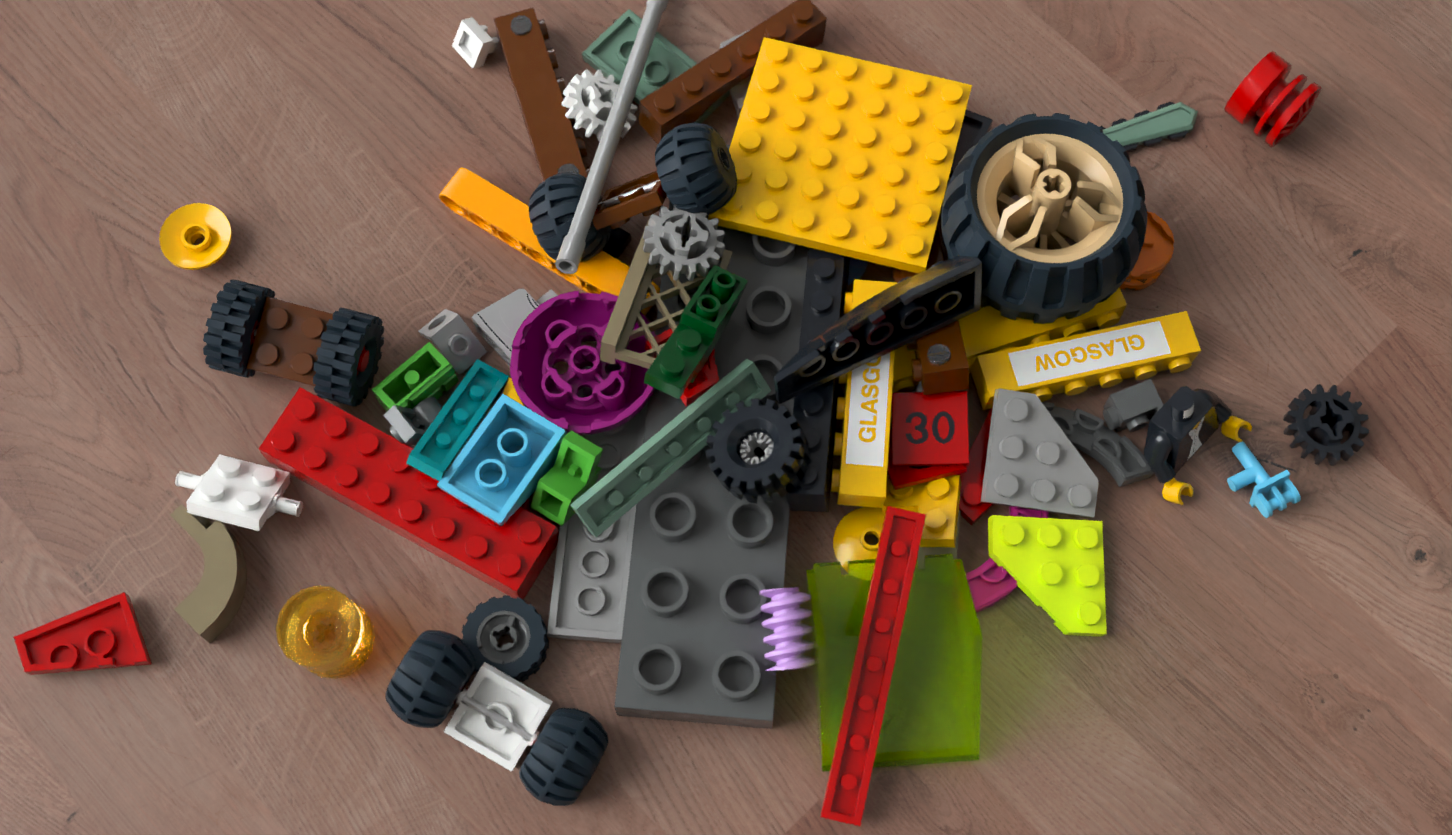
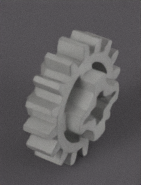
M674 204L673 211H670L665 206L660 207L659 216L654 214L650 216L648 226H645L643 239H645L643 252L650 253L649 264L660 263L659 273L661 275L665 274L668 270L673 271V280H678L680 274H686L688 280L693 281L697 271L700 275L706 277L710 267L718 266L719 259L722 257L725 244L722 243L725 232L717 230L718 218L708 220L706 218L707 213H690L676 208V204ZM683 235L686 236V244L684 248L681 246L683 241Z

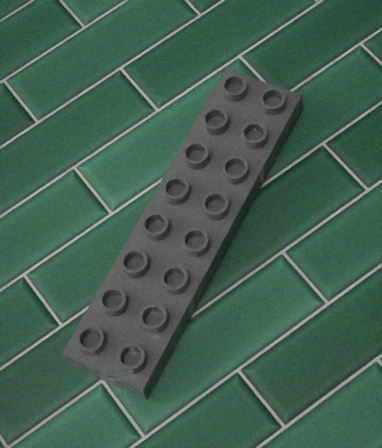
M669 202V210L673 211L674 206ZM717 226V230L725 232L722 242L725 244L724 249L733 252L727 271L748 280L742 297L715 346V364L717 365L719 381L745 359L754 362L771 389V392L761 399L763 405H766L767 399L773 400L779 408L783 405L793 415L794 398L779 404L776 399L773 377L799 352L809 247ZM667 274L661 276L660 293L674 287ZM680 274L678 279L681 284L689 281L686 274ZM700 286L686 291L690 299ZM680 295L662 301L670 314L686 307ZM659 309L657 312V320L663 318ZM668 325L655 330V334L657 336L670 328ZM655 388L647 404L643 444L691 404L686 406L681 398L677 399ZM707 444L636 504L614 707L617 716L772 729L777 670L766 671L776 666V662L765 659L764 655L775 650V646L763 643V638L773 634L774 630L762 627V622L772 618L773 614L761 611V606L772 601V599L760 595V590L784 588L790 507L786 495L781 498L778 492L772 494L773 501L767 503L763 501L761 496H758L757 503H749L745 496H743L742 500L734 497L731 491L728 492L710 468L709 465L711 463L707 459L706 450L711 448ZM760 447L753 450L755 453L754 457H758L760 460L761 457L765 458V452Z

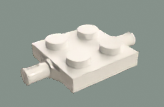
M220 454L210 469L203 475L199 476L181 470L175 480L176 486L194 490L186 501L187 513L260 531L266 520L277 512L299 517L303 508L302 501L282 497L290 484V472Z

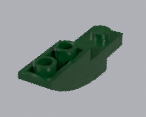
M714 265L683 310L680 323L647 370L644 383L679 399L690 382L694 383L714 350L742 297L748 280Z

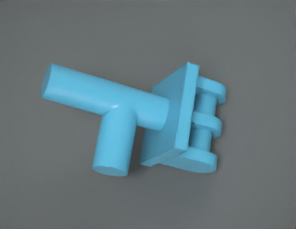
M1239 442L1231 449L1245 470L1229 477L1227 483L1230 489L1235 492L1255 482L1257 485L1254 486L1249 504L1252 508L1256 506L1265 518L1272 516L1275 509L1279 511L1286 509L1289 502L1296 504L1301 501L1298 490L1289 479L1290 473L1288 470L1270 477L1245 442Z

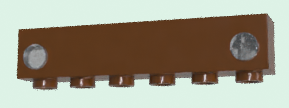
M534 7L494 18L498 39L542 180L545 181L553 175L563 173L580 174L587 178L591 166H584L582 158L587 157L586 148L582 136L575 137L572 129L577 121L574 118L570 119L565 116L570 109L562 106L563 98L566 97L563 95L566 86L563 77L556 78L553 70L559 68L554 49H547L544 42L549 39L544 19L537 20Z
M937 227L926 270L937 262L945 261ZM897 269L893 271V281L898 283L903 278L912 277L918 273ZM958 320L906 344L908 351L915 352L916 359H911L912 375L914 382L921 381L923 395L969 389V365Z

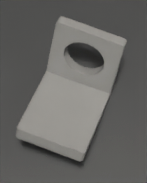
M444 309L418 331L421 336L435 344L458 374L463 373L487 352L460 315L448 309Z

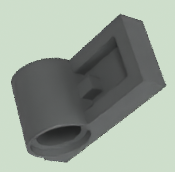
M429 397L419 402L413 409L393 405L384 416L392 425L390 432L399 442L416 445L443 407L435 397Z

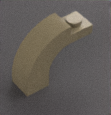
M181 504L170 516L201 547L204 555V572L198 586L174 610L202 638L211 643L227 628L241 606L247 583L246 561L238 541L221 521L216 520L212 524L206 517L187 513V509Z

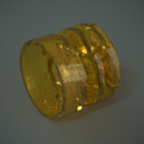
M317 585L300 590L287 600L279 612L276 624L278 645L286 657L322 678L338 679L353 674L365 664L373 650L375 633L372 620L363 608L333 587ZM331 631L336 636L333 642H330V639L327 637Z

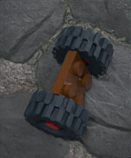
M235 279L223 285V291L220 290L216 296L217 303H213L211 306L212 315L211 318H207L206 322L208 331L204 333L203 341L207 342V344L203 348V353L207 355L205 362L209 365V368L245 378L254 376L255 371L315 386L314 391L318 397L354 407L360 405L363 398L366 399L368 388H372L373 377L379 369L377 366L378 361L382 357L381 347L384 345V337H381L384 333V326H381L383 323L382 319L346 308H339V311H335L332 314L274 298L275 292L270 288Z

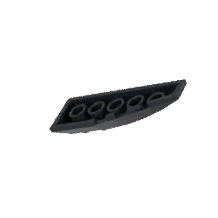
M957 255L947 261L937 262L931 268L917 275L903 278L897 284L861 303L829 325L804 346L773 377L776 399L779 404L981 310L982 262L980 259Z

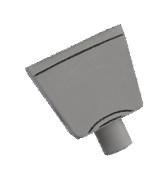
M521 288L472 316L476 331L510 367L512 343L519 327L533 310L558 295L550 289L535 301L525 289Z

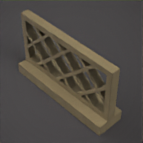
M643 232L601 340L600 361L615 365L618 359L649 369L656 359L654 358L655 355L658 356L666 344L658 346L651 332L667 325L674 332L677 327L675 322L681 319L684 310L682 309L670 314L662 301L680 295L687 306L691 299L686 291L700 286L706 277H703L697 271L695 272L698 276L697 278L681 284L679 279L673 280V271L668 270L665 274L669 276L674 287L657 293L652 285V281L663 275L659 273L660 267L657 268L659 263L650 265L648 262L650 253L643 252L645 241L643 239ZM682 237L683 241L681 246L684 248L686 244V238ZM724 249L722 257L719 259L721 261L720 268L728 270L732 251ZM656 304L663 318L646 325L640 312ZM637 323L639 325V328L634 330ZM643 335L652 346V349L643 353L627 350L629 341Z

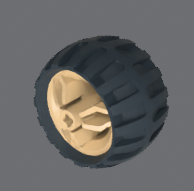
M1036 113L1020 116L1013 123L1007 126L1003 123L981 137L978 143L966 152L952 174L945 192L941 215L942 238L948 252V260L957 255L980 259L982 262L981 304L983 306L990 305L1000 311V315L1012 320H1016V318L1029 319L1039 324L1053 323L1057 318L1064 316L1066 319L1078 317L1089 312L1097 303L1107 300L1115 293L1137 262L1142 250L1147 227L1145 190L1140 174L1135 166L1131 167L1129 154L1117 140L1113 142L1103 134L1102 128L1089 121L1085 124L1070 119V115L1060 113L1036 117ZM1018 195L1020 200L1015 201L1011 197ZM1069 237L1077 243L1070 246L1065 238Z

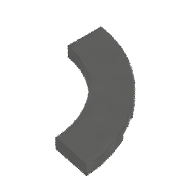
M1042 402L1074 447L1099 462L1111 474L1119 487L1148 479L1154 474L1142 452L1125 435L1120 437L1113 430L1105 426L1104 420L1078 408L1072 411L1062 407H1055L1054 403Z

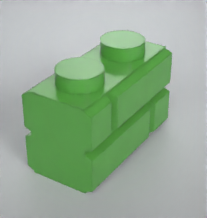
M428 342L375 386L372 391L386 412L393 405L413 409L426 398L435 397L439 399L443 395V391H448L459 380L453 366Z

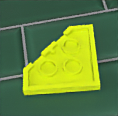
M992 515L988 518L989 557L999 567L1003 566L1017 581L1016 585L1037 607L1040 605L1053 618L1054 624L1064 635L1102 637L1107 634L1102 521Z

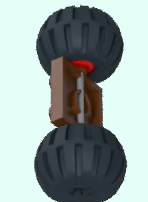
M701 123L682 124L665 134L655 151L657 171L608 189L603 197L600 196L585 240L586 246L580 262L588 261L601 252L610 238V228L615 229L626 224L630 217L642 213L643 216H649L658 212L660 207L663 206L666 197H668L673 206L676 204V208L690 213L704 212L708 215L725 206L736 192L737 175L729 149L720 134L712 126ZM563 173L553 175L540 183L530 197L529 217L533 226L532 229L540 246L554 260H557L564 237L568 234L587 180L586 177L580 174Z

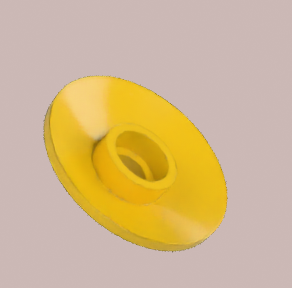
M193 203L178 208L167 217L160 230L159 243L163 254L172 264L182 269L199 270L215 264L225 255L231 244L232 229L227 217L218 208L209 204ZM204 238L202 243L194 245L197 239Z
M863 507L848 513L839 522L834 533L833 550L838 563L847 573L862 580L871 581L879 542L876 545H869L865 542L864 538L869 534H873L880 540L885 517L881 508Z

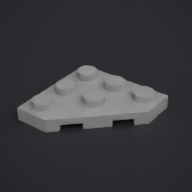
M995 389L981 502L1094 518L1099 479L1038 396L1026 392Z

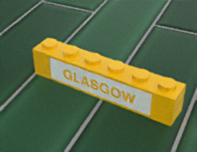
M854 279L852 292H845L844 314H847L861 303L897 283ZM895 350L839 376V384H846L845 397H838L836 419L843 420L842 433L835 432L833 455L841 456L840 469L832 470L831 492H838V505L883 508Z
M1187 311L979 355L971 367V374L982 408L986 410L993 408L995 389L1000 388L1036 394L1040 401L1044 402L1054 394L1066 392L1068 396L1082 393L1088 387L1095 385L1108 388L1121 383L1123 379L1135 377L1136 380H1145L1153 377L1159 371L1168 369L1171 373L1184 371L1192 366L1191 363L1201 352V348Z

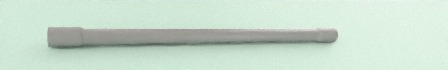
M647 0L646 2L647 7L568 234L564 237L555 263L556 268L565 274H574L578 270L591 222L658 25L669 0Z

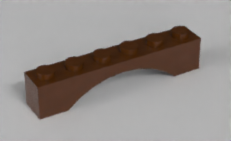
M796 0L640 100L639 124L658 145L669 131L682 124L695 123L721 96L753 74L764 37L815 48L824 40L827 18L810 0Z

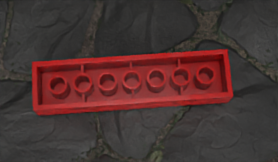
M301 387L297 390L258 448L270 464L283 471L290 472V475L515 599L518 597L524 600L558 544L559 532L557 526L522 507H519L501 526L438 488L437 484L439 481L406 464L409 454L414 448L402 444L390 435Z

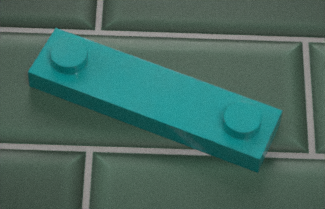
M477 359L411 451L406 464L440 481L504 389L509 376Z

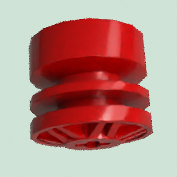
M1274 51L1269 52L1249 72L1224 108L1227 114L1242 125L1251 121L1256 115L1260 117L1254 129V134L1257 137L1272 127L1265 138V143L1271 148L1276 146L1283 138L1291 135L1312 110L1313 104L1322 88L1314 82L1300 93V90L1307 81V76L1304 74L1297 76L1288 84L1285 80L1290 73L1292 65Z

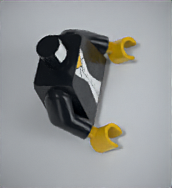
M1182 386L1149 422L1144 457L1159 482L1165 483L1162 494L1163 498L1169 502L1183 505L1181 494L1189 497L1193 496V487L1188 483L1177 481L1174 477L1219 428V424H1222V434L1237 442H1242V439L1238 437L1240 427L1250 432L1252 431L1251 423L1236 416H1231L1232 410L1212 391L1198 388L1192 390L1187 386Z

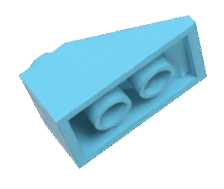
M502 394L437 486L502 526L536 491L538 481L555 465L566 430Z

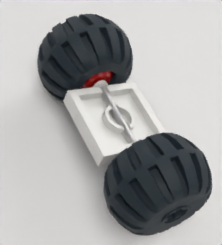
M428 630L421 633L400 662L387 687L386 701L392 711L407 724L421 728H434L441 725L455 703L459 704L444 730L446 734L511 772L526 746H532L534 743L519 771L520 780L525 788L537 800L547 804L568 806L574 803L588 784L607 748L609 738L602 724L585 711L575 708H559L551 714L538 736L539 731L536 729L553 701L486 662L481 666L469 689H465L476 666L475 656L469 646L459 637L448 632Z

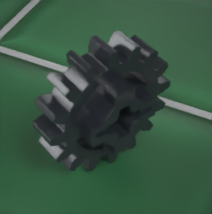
M1318 384L1312 390V393L1308 389H1304L1298 395V398H1294L1288 405L1290 411L1283 417L1284 421L1291 424L1284 430V435L1294 436V441L1289 445L1291 448L1299 446L1303 448L1301 458L1305 459L1312 454L1315 456L1316 465H1320L1327 458L1330 465L1334 466L1340 461V457L1344 461H1348L1354 455L1353 451L1358 452L1363 447L1364 442L1361 439H1364L1369 434V430L1361 425L1369 418L1368 415L1358 414L1357 410L1362 405L1360 401L1353 404L1348 401L1351 392L1347 391L1340 396L1337 394L1336 385H1332L1327 392H1324L1322 385ZM1311 406L1310 415L1303 419L1305 409ZM1345 431H1349L1346 442L1341 444L1342 434Z

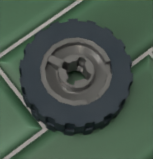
M503 595L501 598L492 597L489 598V601L478 604L473 613L470 612L467 616V622L462 627L463 639L461 640L469 646L475 656V672L478 673L481 666L486 662L513 679L523 682L540 669V664L547 657L546 650L547 648L549 649V640L545 623L536 608L531 604H526L523 599L518 597L517 599ZM505 634L510 635L513 643L504 644L501 648L498 643L499 638Z

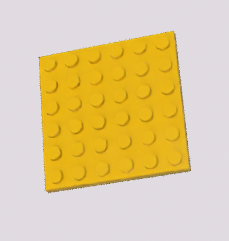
M764 37L729 148L737 175V189L732 199L725 206L709 214L708 220L718 218V226L919 274L925 271L972 85Z

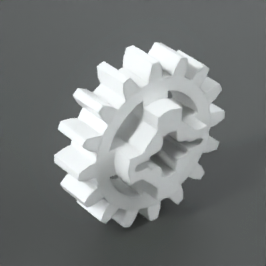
M587 69L581 76L576 74L563 91V95L566 97L562 101V106L570 108L565 115L566 118H574L577 121L574 125L575 129H580L581 127L586 129L585 137L587 138L592 133L596 134L599 142L620 85L614 83V75L611 74L606 79L603 77L601 70H597L592 75ZM634 104L631 105L621 134L622 138L637 119L633 115L638 109Z

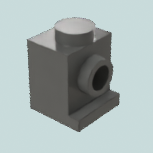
M1149 379L1110 394L1103 407V417L1109 429L1115 430L1116 433L1127 428L1129 432H1134L1147 426L1150 422L1149 420L1164 404L1152 380Z

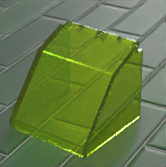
M952 553L925 555V569H918L917 556L873 768L979 760L982 633L962 559H954L953 563ZM875 559L848 561V574L841 575V562L813 563V570H807V594L811 595V599L808 600V610L812 611V615L809 616V626L813 627V631L810 632V641L815 646L811 649V657L816 659V663L812 665L822 772L830 771Z

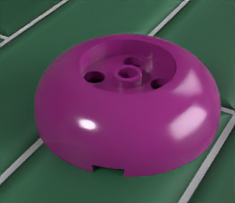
M578 290L560 294L547 300L527 316L519 327L512 343L510 375L518 397L525 407L566 430V433L572 430L578 435H594L616 429L634 418L648 403L655 390L654 387L644 383L648 368L617 359L615 364H618L621 369L612 371L608 375L605 370L610 363L600 361L601 340L618 299V296L602 291L601 294L579 293ZM640 312L646 325L649 324L648 319ZM637 323L634 330L639 328V325ZM652 331L651 334L653 335V337H655L656 334L654 331ZM643 335L629 341L627 350L637 353L645 352V342L647 339ZM585 341L597 342L595 348L588 345L581 346L582 342ZM557 362H566L569 365L567 372L558 374L557 370L553 368ZM585 366H591L592 368H590V369H585L584 367H585ZM583 387H589L593 391L588 397L582 398L577 396L578 391Z

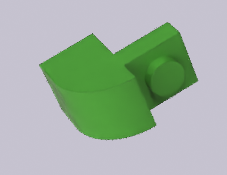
M572 430L563 437L555 465L538 481L531 508L563 526L576 513L570 505L595 485L602 469L598 466L603 449Z

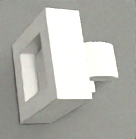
M471 17L461 21L452 47L474 69L484 65L487 55L495 51L499 39L497 37L491 38L486 33L488 27L486 25H479Z

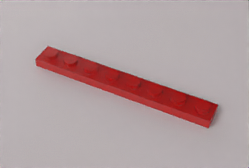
M891 506L886 508L821 810V818L861 826L926 514Z

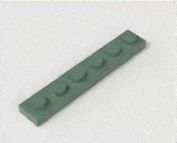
M745 359L570 505L591 534L597 538L707 445L708 435H716L712 429L714 422L717 420L722 424L725 421L722 415L725 410L729 409L731 413H734L738 410L735 405L736 403L743 401L749 407L751 406V399L759 398L761 400L771 392L754 362Z

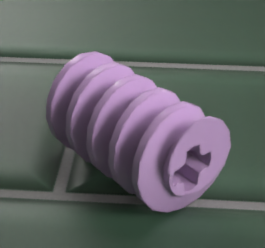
M800 587L760 590V595L772 599V601L761 606V611L773 614L772 618L762 622V627L774 630L773 634L763 638V643L775 646V650L766 653L764 657L767 660L776 662V666L766 671L807 668L816 663L815 658L804 655L805 651L815 646L813 642L802 638V636L812 632L813 627L801 623V620L812 615V611L800 607L801 603L811 599V595L799 591Z

